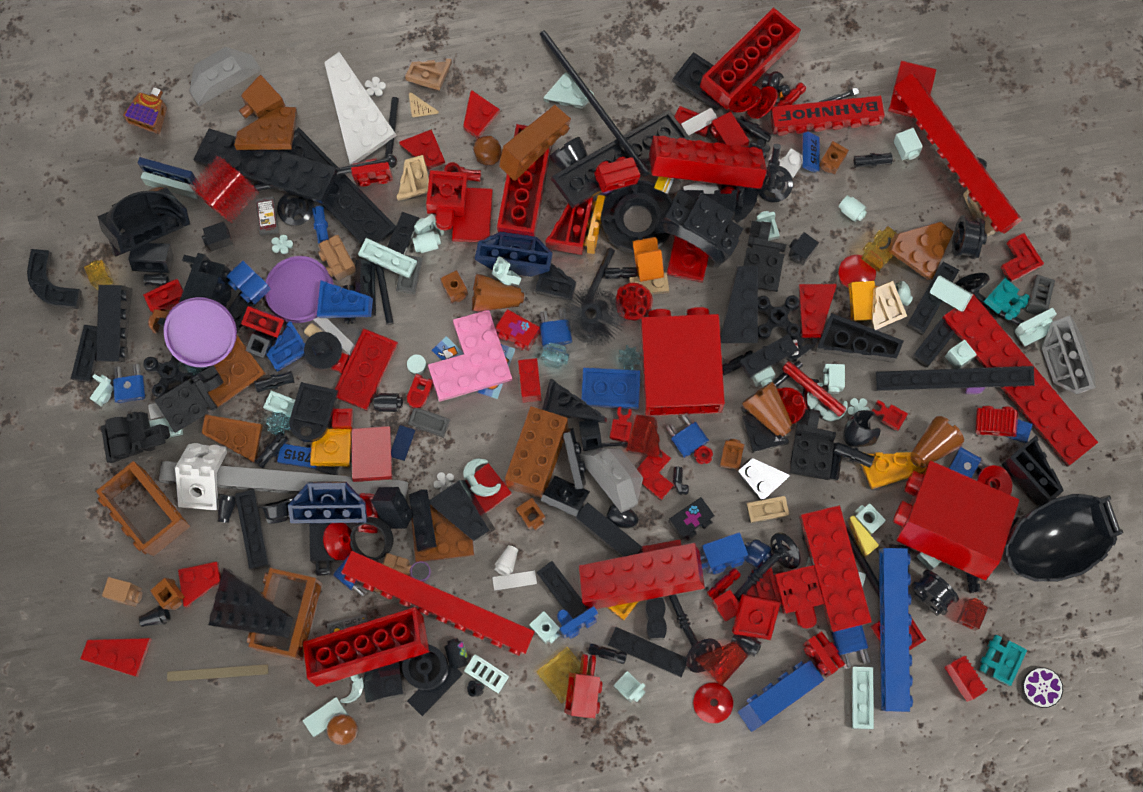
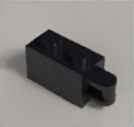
M309 523L310 562L316 564L317 576L331 575V563H337V560L327 553L323 543L324 531L330 523ZM327 563V568H321V564Z

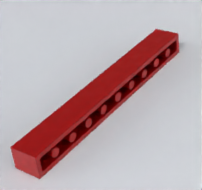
M911 72L894 86L897 91L895 93L896 97L901 102L904 101L907 105L905 107L907 112L911 116L915 115L918 119L916 124L921 130H926L928 133L927 139L932 145L934 143L939 149L936 151L942 159L946 158L949 164L947 166L949 169L959 175L958 181L960 184L970 190L969 196L975 203L979 202L981 205L980 211L985 217H990L992 220L990 224L996 232L1000 231L1005 234L1023 221L917 76Z
M351 551L341 572L345 576L344 580L355 584L358 581L363 584L362 587L371 592L376 589L381 592V596L390 600L392 597L399 599V604L405 607L415 606L423 615L428 616L431 613L437 616V621L447 624V621L455 624L454 628L465 632L467 629L473 632L472 636L481 640L484 637L492 640L490 644L502 648V645L510 648V653L520 656L521 653L526 654L535 631L354 551Z

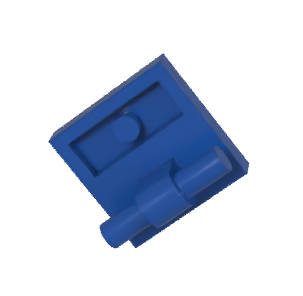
M594 606L575 619H572L566 610L558 612L557 618L562 625L560 632L564 639L567 637L572 639L580 634L581 628L586 626L588 629L597 623L598 612Z

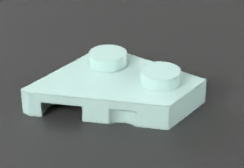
M566 72L544 96L545 102H559L560 105H571L583 109L589 102Z

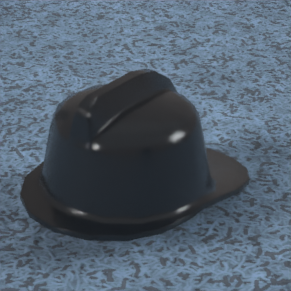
M296 495L277 502L261 504L257 508L263 509L269 524L284 522L289 519L288 504Z

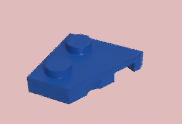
M291 321L287 323V327L282 335L278 336L275 345L266 354L277 372L305 356V343Z

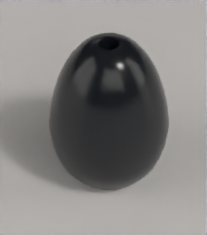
M615 504L609 507L606 515L619 528H634L639 521L637 514L632 509L621 513Z

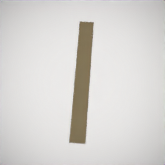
M268 664L167 672V682L268 674Z

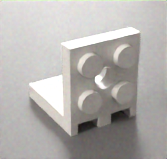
M199 443L187 445L175 467L178 507L206 510L218 509L217 471L227 454L226 447L201 445ZM193 488H199L202 493H196Z

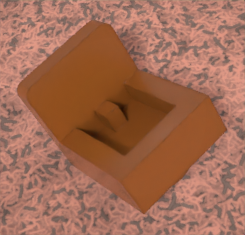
M154 309L153 315L148 320L149 328L153 333H158L160 317L166 319L171 310H165L164 312Z
M737 439L726 440L720 467L737 470L741 464L745 444H742Z

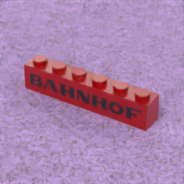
M881 95L776 106L770 112L773 135L778 134L779 136L795 132L797 134H803L807 131L821 132L825 129L840 130L843 127L858 128L862 125L877 126L882 123L885 116Z

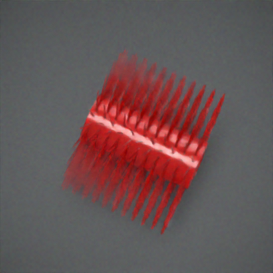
M219 159L221 167L215 160L217 163L216 166L213 164V168L216 170L215 173L209 165L210 170L213 172L211 175L207 169L210 178H208L204 171L207 181L202 175L204 183L201 186L199 185V189L194 182L193 186L197 189V195H200L201 199L203 198L204 203L214 211H218V214L224 219L228 216L232 222L229 216L230 213L233 219L236 220L232 210L237 216L235 207L238 212L240 210L237 204L241 208V202L242 204L244 203L243 198L248 202L246 196L250 198L249 195H253V191L256 194L257 192L252 184L250 190L249 182H246L247 179L235 167L232 168L226 161L222 164V161Z

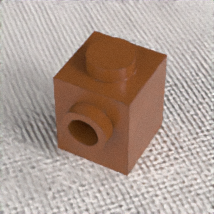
M457 270L440 278L441 284L451 303L455 301L461 302L466 298L468 291Z

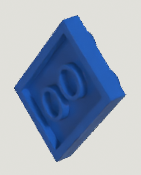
M583 368L581 399L590 407L639 409L640 370Z

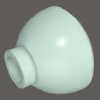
M905 281L897 282L895 287L903 305L908 306L913 299L910 295V288Z

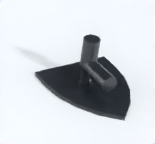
M722 184L721 190L725 187H733L735 190H738L733 220L739 223L753 210L758 197L757 188Z

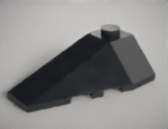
M401 661L365 672L363 683L366 703L406 696Z

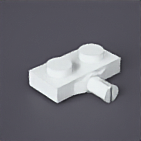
M791 148L785 157L781 160L779 159V166L786 168L792 175V178H794L803 164V155ZM778 171L776 175L782 177L785 174L781 171ZM785 182L784 189L787 188L788 182Z

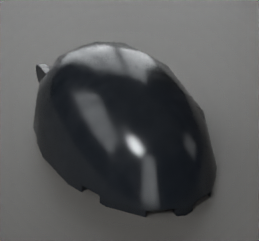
M1070 494L1051 499L1020 517L1010 530L1003 551V561L1016 575L1035 582H1058L1080 576L1091 570L1093 566L1108 556L1107 553L1116 544L1117 536L1124 533L1123 529H1120L1110 502L1111 496L1107 495L1099 498L1093 495Z

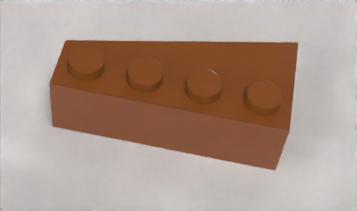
M556 105L552 106L503 146L499 167L514 181L517 180L549 147L569 131L571 118Z

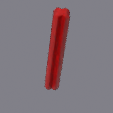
M790 361L786 362L782 367L785 373L837 416H842L846 411L845 406Z

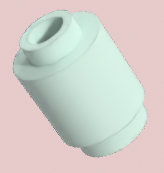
M847 195L839 205V208L842 209L841 212L854 222L857 220L862 221L867 214L865 211L867 207L853 196Z
M434 231L423 233L413 238L416 253H425L439 249L438 245L441 244L439 234H435Z

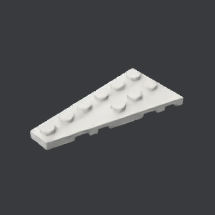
M338 52L324 63L349 163L353 165V163L360 162L397 135L343 56Z

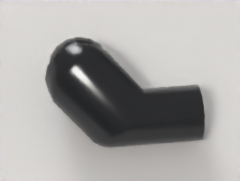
M676 466L673 468V483L676 492L679 495H687L689 493V486L687 484L682 485L683 468Z

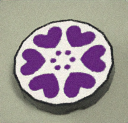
M1048 668L1030 670L1021 683L1025 700L1037 708H1049L1056 705L1063 694V683L1059 675Z

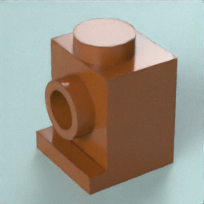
M832 141L820 161V167L825 172L835 175L847 157L849 150Z
M533 498L516 508L518 515L529 530L534 528L536 531L544 525L545 515ZM535 514L536 518L534 520H530L529 515Z
M164 578L150 590L162 609L175 610L182 605L181 600L185 598L175 584L174 579Z

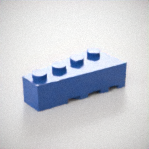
M811 660L805 664L801 661L793 667V673L789 675L788 672H785L778 677L779 683L773 685L771 682L762 689L764 692L758 697L757 694H754L746 700L748 705L739 710L738 714L751 732L824 681V678Z

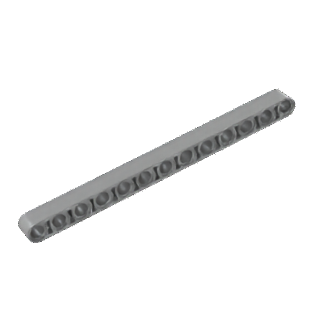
M162 461L158 481L166 484H176L175 467L178 462ZM220 466L217 471V488L254 489L255 491L298 494L308 482H347L359 496L360 493L375 494L379 487H399L405 499H407L408 482L400 480L353 482L352 476Z

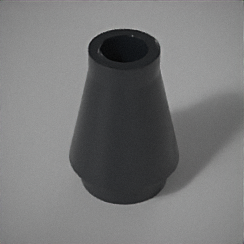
M220 494V498L217 499L218 522L229 523L236 505L235 496Z
M158 606L139 616V623L141 627L165 625L171 619L170 611Z
M734 634L731 640L749 657L751 655L756 657L762 646V642L758 638Z

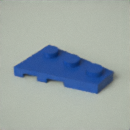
M320 280L317 317H371L373 298Z

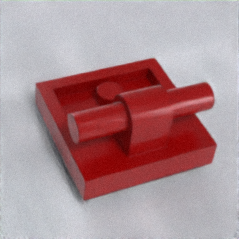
M377 158L367 159L365 162L375 161ZM388 162L351 167L352 176L357 186L368 187L372 183L387 184L393 180V174Z
M822 631L803 644L805 647L803 651L809 659L813 658L816 662L815 667L821 675L828 677L835 673L838 668L840 669L845 665L837 653L839 651L833 642H829Z

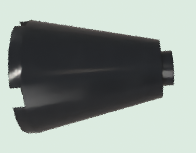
M576 137L565 143L561 149L555 150L549 157L556 166L564 170L585 158L588 154L581 138Z

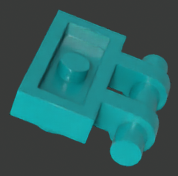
M1005 278L984 300V303L998 314L1003 310L1006 313V319L1011 320L1019 315L1020 309L1028 305L1030 296L1028 294L1023 296L1017 295L1020 289Z
M995 634L993 640L989 641L987 645L988 650L985 657L981 658V665L978 671L986 674L988 668L994 669L991 675L992 678L1007 686H1011L1027 649L1011 641H1007L1004 647L1000 645L1002 637ZM996 651L1001 653L997 663L992 661Z

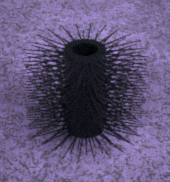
M593 287L591 293L588 292L590 288H588L587 292L579 293L581 297L575 294L580 300L578 302L583 306L582 308L572 303L570 304L574 307L566 305L577 316L563 311L567 314L564 315L567 317L565 319L573 325L571 326V331L575 330L573 335L577 338L579 337L581 342L582 340L587 341V343L591 342V345L594 339L595 347L596 339L599 336L602 337L597 342L598 346L600 341H607H602V339H607L609 336L613 337L608 331L610 329L607 326L611 325L619 329L617 326H623L618 321H626L622 318L625 316L617 311V309L621 311L617 307L619 306L617 305L619 303L616 300L617 298L613 300L612 298L615 296L612 293H608V290L604 291L603 289V292H601L600 287L599 291L596 287V295ZM609 313L612 316H616L618 319L616 320L609 315ZM579 328H583L585 330L584 333L583 331H580L579 336H576L578 334L577 330Z

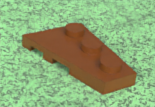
M205 415L202 434L255 462L263 425Z

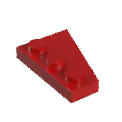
M799 284L802 338H821L837 284Z

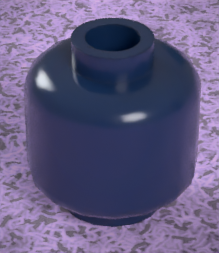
M758 539L745 544L748 553L745 561L756 568H759L773 555L771 547Z

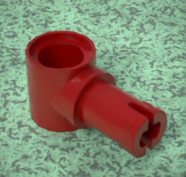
M455 162L446 164L444 171L467 173L468 181H481V170L465 169V167H460Z

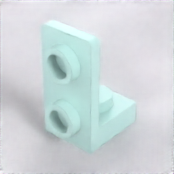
M628 671L614 685L630 703L633 700L638 702L645 694L644 688L646 685L644 683L640 684Z

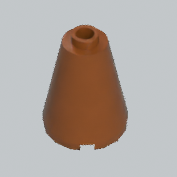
M482 274L475 276L472 311L519 307L520 303L523 304L524 292H521V288L503 284L499 280Z
M773 382L768 383L741 403L749 413L776 436L781 435L783 437L791 431V420Z
M936 416L931 421L910 454L911 462L916 467L925 468L930 460L936 462L961 448L962 443H964L963 434L956 425L952 427L948 423L949 419L943 416Z

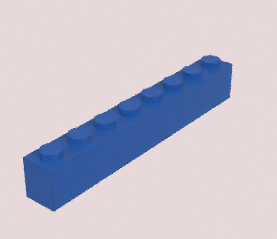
M905 548L879 549L881 711L910 712V707L913 706V697L910 695L913 678L910 675L909 666H912V655L909 654V646L912 644L909 626H911L912 618L908 610V605H911V594L908 593V585L911 583L908 565H910L911 558Z

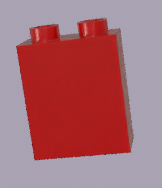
M705 307L690 308L686 311V315L671 316V311L668 309L649 311L648 317H642L645 416L722 413L725 400L719 314H709V309Z
M930 460L922 474L913 470L907 480L904 492L912 495L910 503L902 500L894 515L892 522L901 526L896 541L986 581L1001 561L1020 499Z

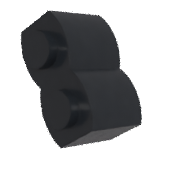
M662 597L648 599L646 602L645 614L648 620L646 633L649 641L664 640L667 633V625L664 619L666 607Z

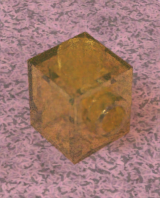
M103 260L92 261L84 267L90 284L96 290H98V285L114 284L109 267Z

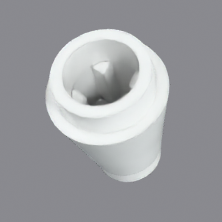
M508 545L495 563V571L501 575L509 576L513 572L518 549Z

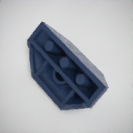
M498 232L485 240L478 241L475 260L493 270L497 258L502 257L510 263L509 270L517 275L532 277L550 271L553 252L538 237Z
M308 482L288 504L290 523H367L366 503L347 482Z

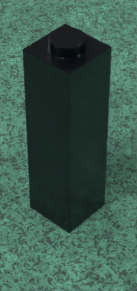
M588 502L582 506L578 515L575 516V521L619 557L639 554L642 550L640 544Z

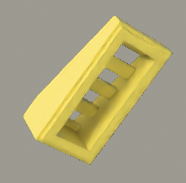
M852 515L847 522L862 554L866 557L879 544L857 518Z

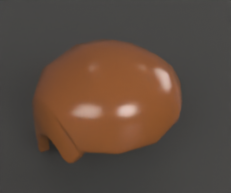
M483 136L474 143V154L480 164L486 166L493 165L500 160L502 149L496 138Z
M339 714L328 722L326 731L333 743L347 745L357 738L359 727L353 717Z

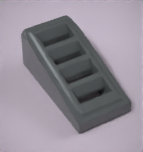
M1036 275L1026 312L1039 315L1049 310L1055 280ZM1039 284L1048 286V288L1039 286Z

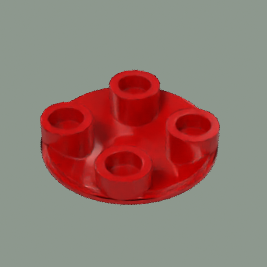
M850 255L839 266V280L846 287L852 282L874 281L876 278L875 265L869 258L863 255Z
M778 388L779 395L793 425L805 413L806 404L804 397L794 388Z

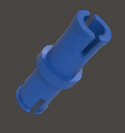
M316 206L312 209L315 221L313 226L317 233L318 244L329 240L327 232L328 222L325 220L324 207Z

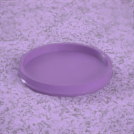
M294 256L284 259L274 266L267 276L266 283L271 290L265 295L266 302L276 316L285 319L287 322L304 323L317 318L320 280L334 285L332 277H330L327 269L313 258Z
M196 297L178 303L169 312L164 323V339L169 351L179 361L190 366L208 367L219 363L231 352L236 341L237 331L232 315L223 305L208 298Z

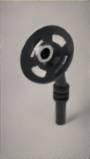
M780 144L773 145L772 156L768 167H766L767 175L764 178L762 188H757L759 195L764 200L774 203L786 199L793 189L792 175L786 168L779 166ZM778 171H781V172H783L785 175L782 176V177H780L779 175H776V174L778 173ZM785 182H788L787 189H786V191L782 194L781 192L783 191V189H784V187H785ZM767 190L771 193H775L776 197H768L764 194V192Z
M286 193L280 198L277 205V213L280 219L291 226H299L309 221L313 215V201L301 196L288 199L289 196L295 194ZM304 200H307V201H308V204H309V209H308V211H306V203H305ZM282 204H284L285 215L282 213ZM299 214L303 216L298 220H294V216Z
M987 273L970 274L954 283L959 287L963 285L964 290L974 294L991 314L994 313L995 316L998 315V318L1006 319V313L1003 310L999 314L984 303L986 298L979 293V289L984 287L990 280ZM1018 317L1008 320L1017 326L1024 322V320Z
M778 532L771 537L770 545L773 555L757 570L754 569V573H750L751 576L747 577L748 580L734 594L738 601L741 599L742 594H746L753 585H757V581L760 582L763 574L777 561L788 569H795L800 565V551L796 543L788 535ZM792 557H794L793 564L791 565L790 562L792 561Z
M670 595L669 599L677 615L676 620H679L680 629H683L692 646L686 656V666L694 673L704 672L710 669L720 658L721 645L712 638L698 642L690 627L691 622H688L689 618H686L688 615L684 613L677 595ZM713 644H714V647H715L714 653H712V652H713V648H712V646H711V645H713ZM709 659L706 663L698 665V662Z

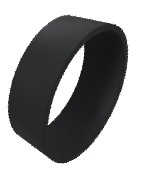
M369 517L367 518V523H358L350 535L352 550L372 560L385 557L386 553H389L393 547V533L387 523L379 518ZM370 524L382 532L385 546L378 557L367 556L358 548L355 534L359 526Z

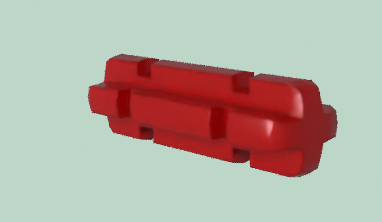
M801 82L798 83L795 89L793 88L790 94L785 96L777 106L792 105L806 91V86Z
M733 568L728 573L729 575H725L715 584L714 588L712 587L707 592L712 600L716 599L720 595L719 593L722 594L733 584V581H736L741 576L736 568Z

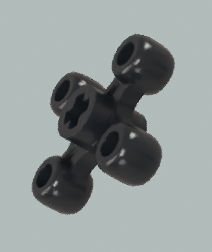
M766 296L758 297V311L764 312L768 316V321L758 326V338L760 340H767L775 328H782L786 335H790L792 340L801 335V327L790 322L788 319V314L796 311L800 305V300L797 296H788L782 307L772 306L769 298ZM775 315H779V318H781V320H777V317H775Z
M173 355L169 362L163 364L155 357H147L143 362V367L146 371L160 374L161 379L159 383L155 384L152 388V393L156 398L169 390L171 383H183L185 380L195 376L189 372L182 373L180 371V364L182 362Z

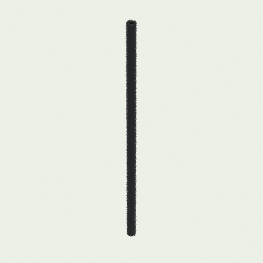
M545 30L541 31L540 36L629 157H633L641 173L644 176H648L650 174L649 169Z

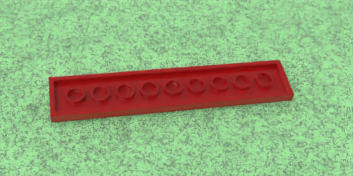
M974 294L964 311L954 308L943 316L945 322L955 331L960 340H966L977 354L975 356L984 368L1034 366ZM1034 366V386L1001 387V389L1068 467L1099 442Z

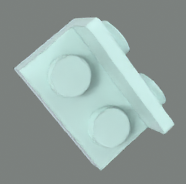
M1053 308L1019 324L1014 332L1024 347L1047 335L1051 322H1053L1052 319L1057 314Z

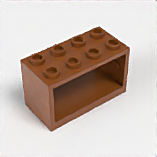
M530 406L505 477L508 489L541 500L543 493L550 484L564 444L563 434L566 429H569L568 418Z
M135 461L131 462L96 490L100 496L97 498L98 501L111 511L109 513L116 522L118 521L123 525L121 527L122 531L128 537L130 536L135 540L133 545L145 555L148 553L154 557L191 527L146 470ZM137 479L172 521L148 542L113 500V498Z
M269 568V572L265 573L263 584H265L264 590L260 593L273 603L280 578L306 584L289 651H284L274 646H262L265 635L250 632L247 638L248 647L256 651L303 661V642L308 641L323 583L314 577Z

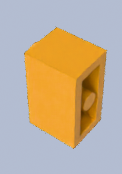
M875 281L852 282L848 284L851 321H872L873 289L878 287L877 285L875 286Z

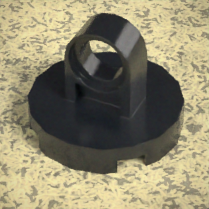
M324 331L310 336L304 347L305 358L309 364L320 370H327L336 366L343 353L342 344L338 338L332 333Z

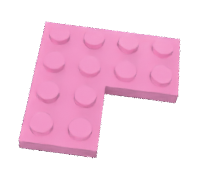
M489 310L454 319L453 325L463 355L428 364L439 402L512 381V376Z

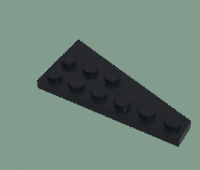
M224 568L208 625L217 628L289 638L294 618L283 609L275 606L271 600L266 599L262 593L250 584L245 583L241 577L233 574V571Z

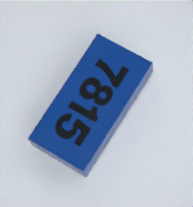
M810 132L803 133V168L816 173L820 171V137Z
M284 444L280 448L277 460L279 464L316 469L317 467L310 464L311 448Z

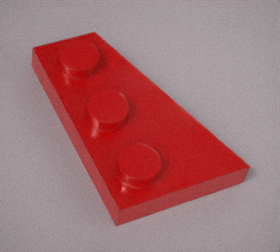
M152 639L87 640L80 659L138 677Z

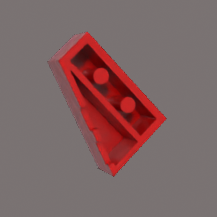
M593 197L573 209L569 203L567 204L562 216L556 222L553 231L545 241L548 249L583 255Z

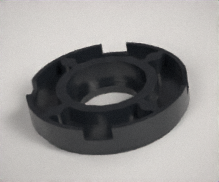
M638 180L637 184L613 190L605 198L601 213L602 230L610 243L618 249L634 254L633 241L656 237L659 248L669 239L671 234L665 232L656 234L654 229L672 200L667 193L655 189L654 183ZM634 207L646 209L652 218L649 228L642 232L629 230L624 223V215L629 209Z

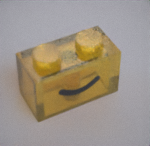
M889 226L883 231L879 230L873 237L874 241L872 243L869 241L863 248L864 254L861 259L879 272L894 256L887 250L894 235L898 233Z

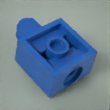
M740 532L702 545L700 550L701 562H704L702 570L706 569L708 574L713 572V575L724 572L726 567L736 568L743 565L748 556Z

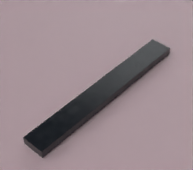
M1034 366L876 372V391L1035 385Z

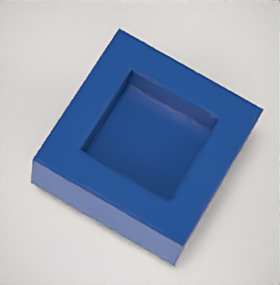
M1018 420L1017 437L1007 436V438L1026 444L1032 424Z

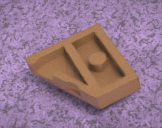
M446 59V62H435V60L411 62L405 79L406 81L440 91L452 64V59Z

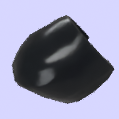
M869 410L858 411L845 424L843 439L848 447H867L876 444L881 430L880 428L871 429L870 421L875 412Z

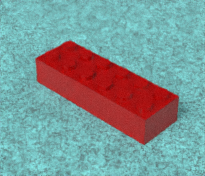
M773 7L703 75L700 88L728 110L797 42L801 29Z
M516 124L514 137L524 130L527 125ZM552 146L517 180L514 181L507 174L497 223L498 232L536 236Z
M653 136L649 151L652 176L761 189L767 172L762 149L757 147L749 148L739 145H725L719 142L709 143L702 140L693 141L684 138Z
M840 505L800 515L799 519L811 564L815 566L825 604L822 605L829 631L835 632L871 623L870 613Z
M695 543L579 566L582 603L588 610L593 606L595 609H601L705 589L700 551Z
M416 607L303 642L307 679L316 687L429 653L424 616Z

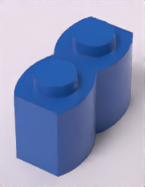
M244 261L239 263L227 275V278L230 280L228 284L235 291L239 289L242 292L240 296L247 303L251 301L253 304H256L271 290L269 285Z

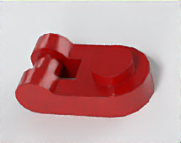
M420 374L415 375L407 395V402L410 407L422 408L426 404L434 386L431 378L425 379ZM419 385L425 386L424 390L418 389Z

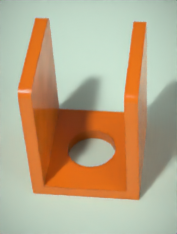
M657 238L633 241L635 266L640 282L663 278L661 249H658Z

